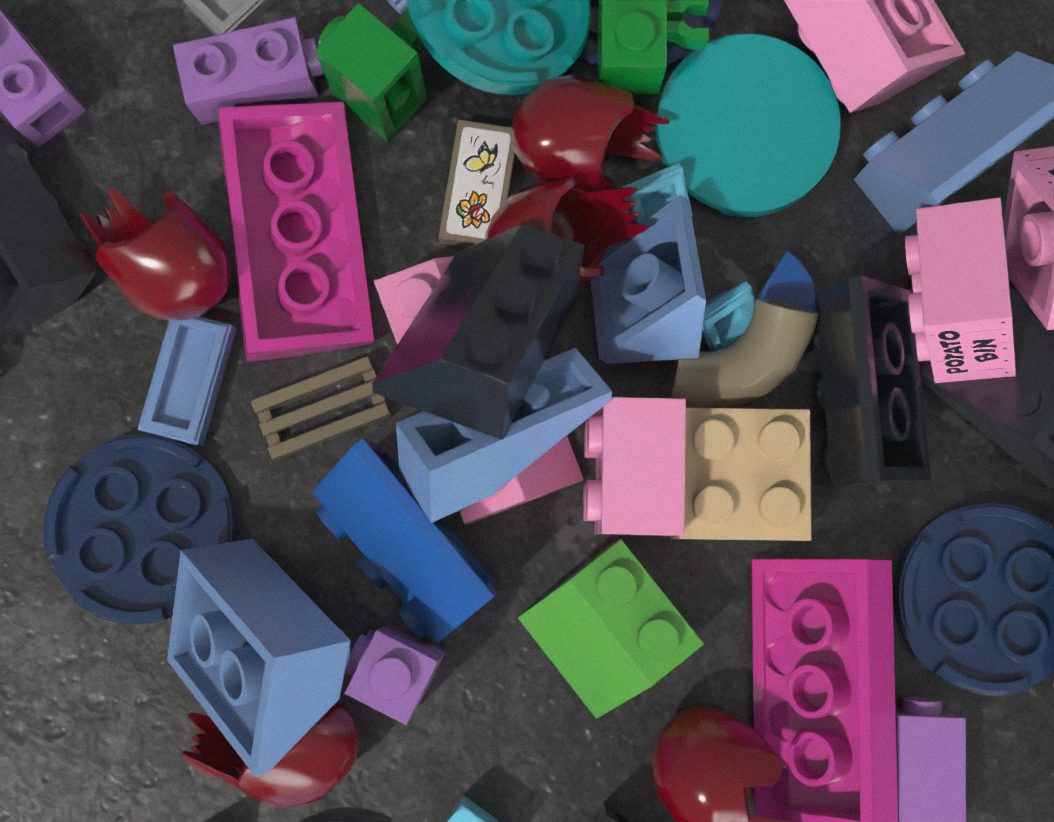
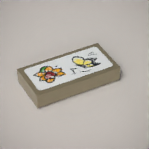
M458 120L438 237L440 243L470 247L484 241L492 216L509 198L516 155L512 145V128Z

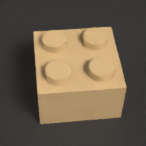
M686 408L684 536H670V539L811 541L810 409Z

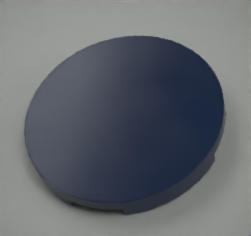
M134 434L111 439L112 441L102 444L87 453L74 466H69L56 483L46 507L43 524L46 558L51 559L59 580L74 597L73 601L95 616L123 624H147L170 619L173 616L180 551L236 541L238 522L234 499L224 477L205 456L190 446L176 440L148 434Z
M996 503L973 504L954 508L938 515L920 528L905 547L895 571L893 608L904 642L915 658L928 671L953 686L985 695H1011L1030 690L1029 687L1038 684L1054 672V530L1051 529V524L1019 507Z

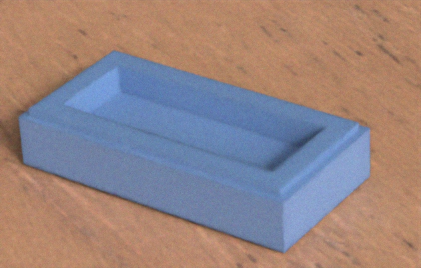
M198 316L188 320H169L137 430L201 447L204 446L237 331L235 327Z

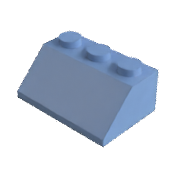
M1018 51L997 67L990 59H987L958 83L963 89L962 93L950 102H947L942 95H939L911 118L912 122L916 125L914 129L902 138H899L894 131H891L863 154L869 163L854 178V181L898 236L917 223L916 209L941 205L1054 119L1053 64Z
M253 538L183 549L180 551L167 661L254 776L266 774L340 699L345 668L350 660V639Z

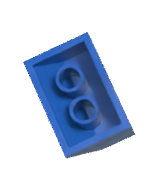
M364 438L360 439L348 450L313 491V494L323 505L316 511L321 521L339 540H342L346 535L350 537L363 553L357 559V563L362 571L379 589H382L387 584L393 589L404 603L397 609L398 613L419 638L422 639L429 633L435 642L438 643L491 600L500 590V587L442 518L433 523L430 522L400 477L399 466L381 445Z

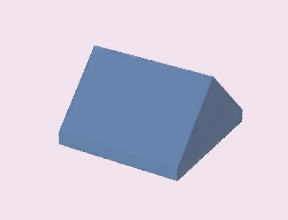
M680 195L641 223L649 227L645 232L610 246L598 266H603L605 276L590 279L599 359L607 364L699 358L706 296L689 201Z

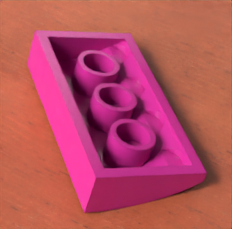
M344 102L218 108V126L246 362L302 356L373 344L374 335Z
M752 559L754 729L764 737L774 752L784 761L780 778L773 786L754 787L755 816L799 822H898L892 560Z

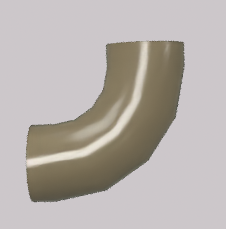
M757 298L752 318L745 333L732 345L717 351H699V358L672 361L665 398L686 399V408H739L765 398L796 370L814 333L819 312L792 303Z

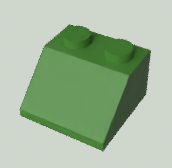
M615 539L518 616L524 627L596 719L652 687L704 645L621 539Z

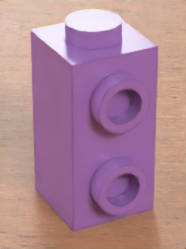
M0 9V111L16 130L40 148L87 110L16 24Z
M295 17L173 45L185 104L201 125L217 122L218 108L285 105L319 98L314 77L324 75V72L314 51L318 45L315 37L304 38Z
M393 622L379 628L376 632L370 629L366 636L362 634L350 653V660L345 668V672L353 677L344 694L407 725L419 707L447 650L424 638H419L416 634Z
M902 697V708H896L898 822H966V718L942 709V700Z

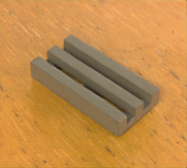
M368 356L251 400L253 410L257 413L261 423L259 426L262 434L266 437L269 444L268 450L272 460L277 461L392 416L385 397L373 393L372 383L377 375ZM363 376L365 380L363 385L274 418L272 414L274 409ZM369 397L372 399L374 404L372 408L282 441L279 433L282 430Z

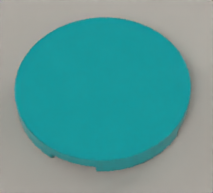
M407 0L414 28L432 57L459 80L472 87L495 94L521 95L530 93L546 80L562 76L581 54L591 25L590 0Z
M758 34L725 36L708 42L705 50L696 49L690 53L669 77L659 101L657 114L670 120L668 125L655 124L657 148L664 167L667 168L679 163L683 168L687 192L691 196L712 208L720 210V214L735 217L770 215L782 211L804 198L819 183L829 169L838 148L841 130L838 101L830 81L821 68L797 47L777 38Z

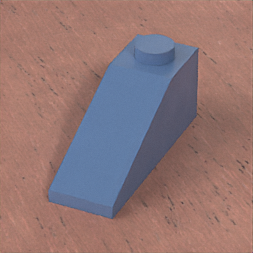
M576 348L544 360L503 440L424 411L397 422L396 433L400 477L430 522L433 523L492 496L610 402L612 390Z

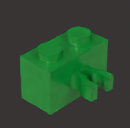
M598 0L597 81L630 91L632 95H658L666 71L668 41L675 42L686 49H706L709 41V28H691L681 20L687 15L705 16L709 0Z
M358 3L346 17L340 15L334 18L321 33L318 41L319 46L314 51L334 97L339 102H344L346 108L388 143L428 99L418 57L426 48L414 28L409 8L400 16L393 29L390 30Z

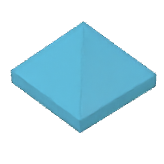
M679 163L622 187L637 188L633 195L625 199L636 202V205L628 210L640 213V216L632 221L634 223L641 224L680 195L689 201L683 168Z
M746 281L706 301L702 338L707 351H717L728 347L745 333L756 303L752 287Z

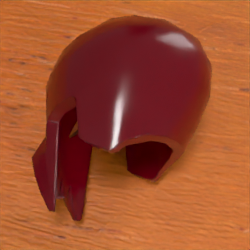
M575 74L548 79L527 94L516 110L512 122V145L523 167L539 180L549 182L573 174L576 181L575 185L586 189L615 188L613 180L603 175L605 154L660 160L661 155L642 143L650 142L653 138L644 131H654L655 126L649 123L668 125L670 120L647 108L634 104L630 91Z
M572 174L558 180L524 188L511 195L492 216L484 240L523 224L584 244L579 283L595 277L605 276L603 266H598L610 246L643 233L649 227L632 222L640 216V213L628 211L636 205V202L625 199L637 191L636 187L589 190L575 185L576 181ZM602 232L601 237L597 242L598 235Z
M109 187L107 190L116 212L111 208L105 209L104 211L108 219L103 215L96 216L97 222L85 211L81 210L79 212L89 232L99 246L95 256L96 261L115 282L116 286L135 309L159 320H188L203 315L215 308L225 295L231 277V261L225 244L171 189L164 193V203L168 209L154 225L113 187Z
M336 702L268 773L255 777L210 716L191 712L187 715V719L201 733L192 737V740L197 743L190 748L192 752L183 751L181 756L193 768L205 776L219 777L261 802L274 807L287 808L317 802L345 778L355 763L360 734L358 723L346 706Z
M694 706L674 714L658 734L652 756L653 780L660 800L672 818L677 822H799L755 816L749 813L747 800L753 797L754 787L773 786L780 778L784 761L774 752L758 731L741 720L719 709Z

